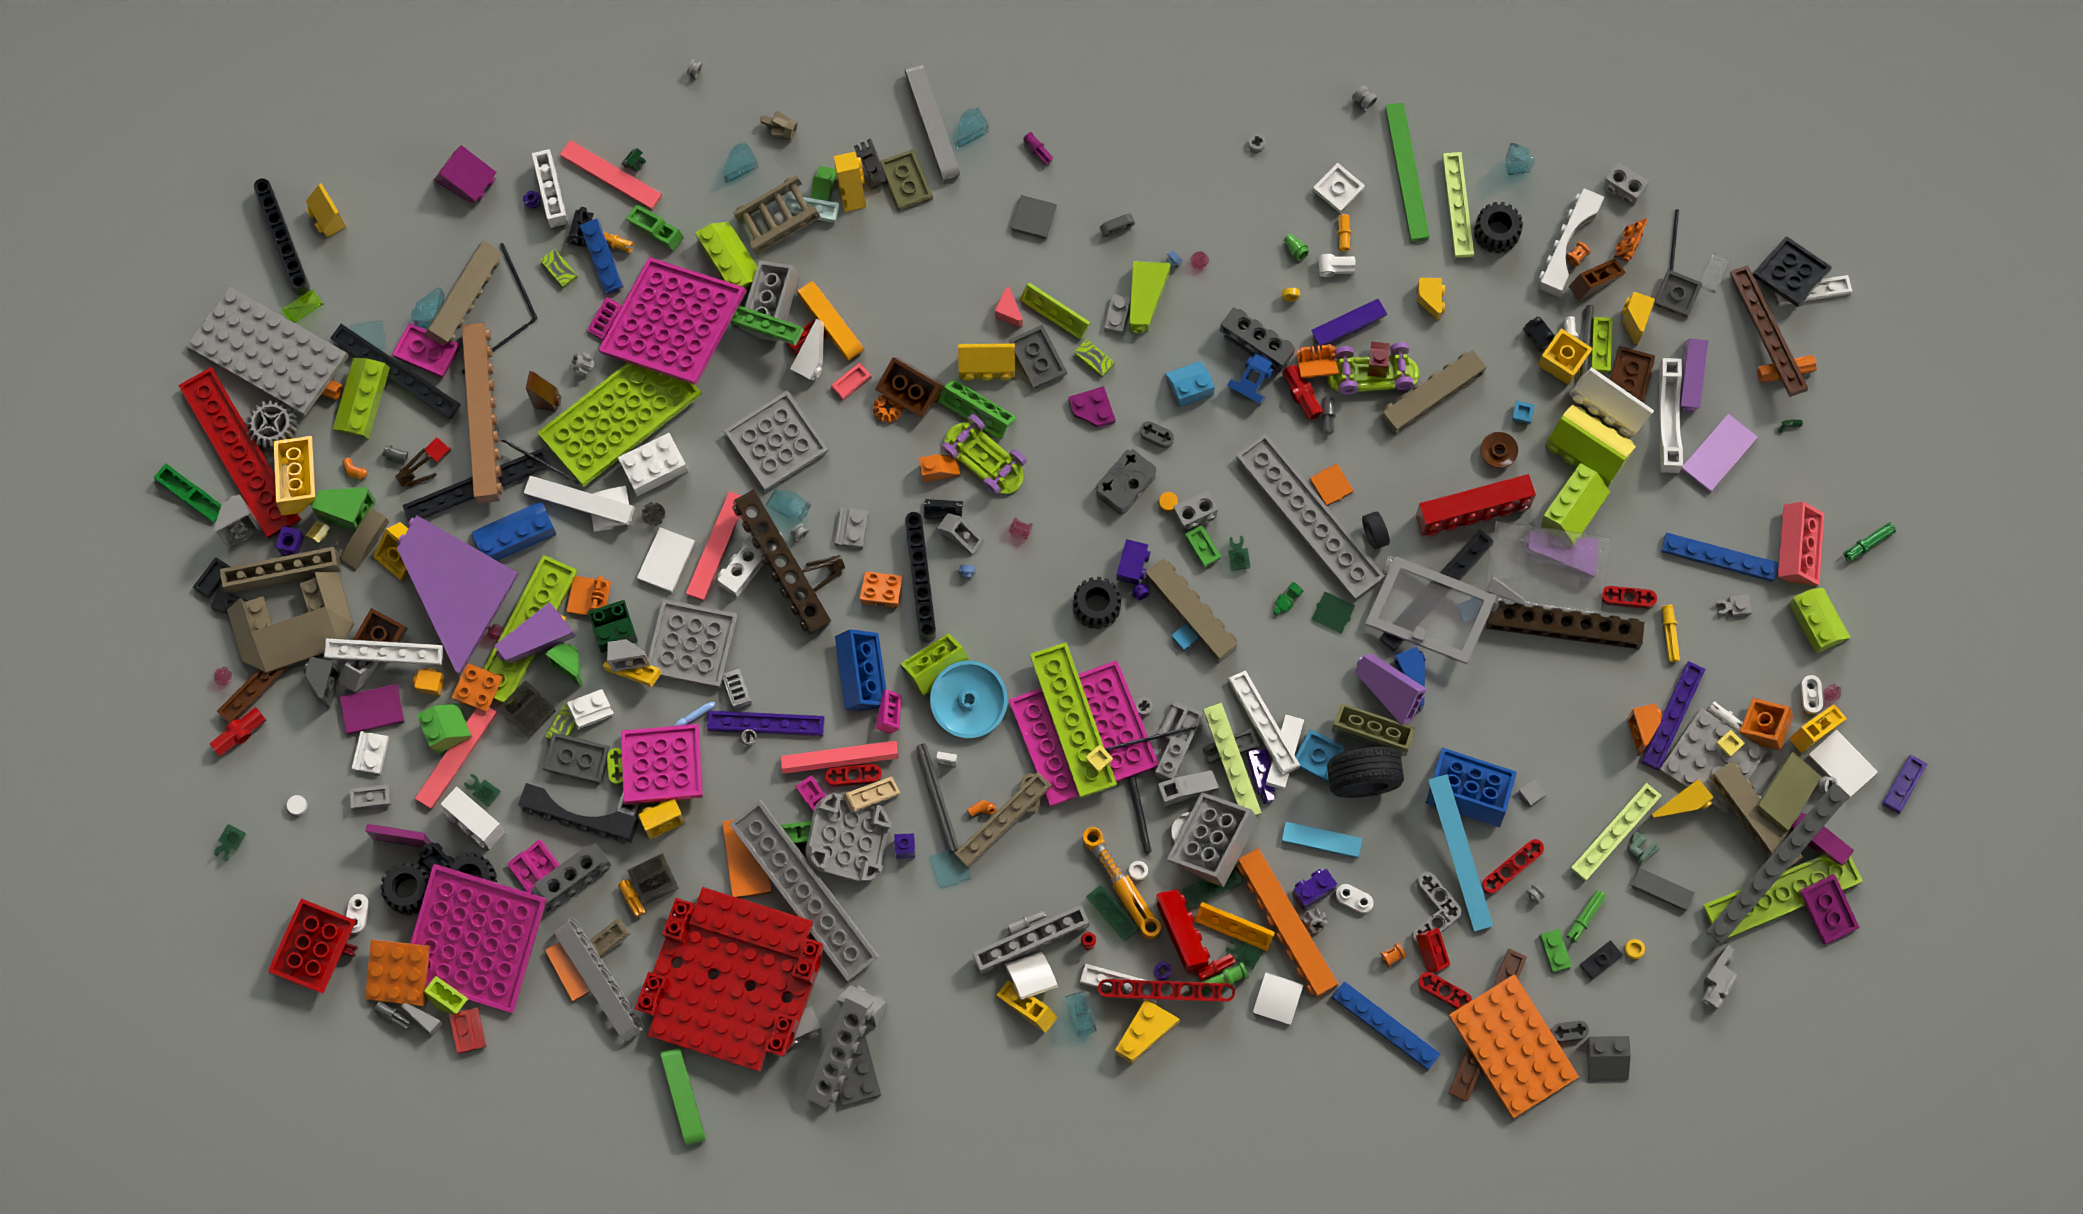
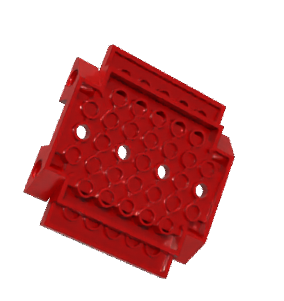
M702 887L696 905L692 902L675 898L662 933L665 940L653 972L647 973L635 1006V1010L654 1016L648 1036L757 1072L761 1071L765 1057L769 1053L784 1057L794 1042V1037L821 965L824 944L808 939L814 922ZM675 959H682V965L679 968L672 966ZM712 970H718V978L714 980L709 979V973ZM750 981L756 983L753 991L746 990V984ZM786 993L793 995V999L789 1003H785L782 1000Z

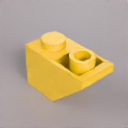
M1419 277L1417 302L1436 320H1440L1441 314L1445 313V302H1442V296L1445 295V285H1442V278Z

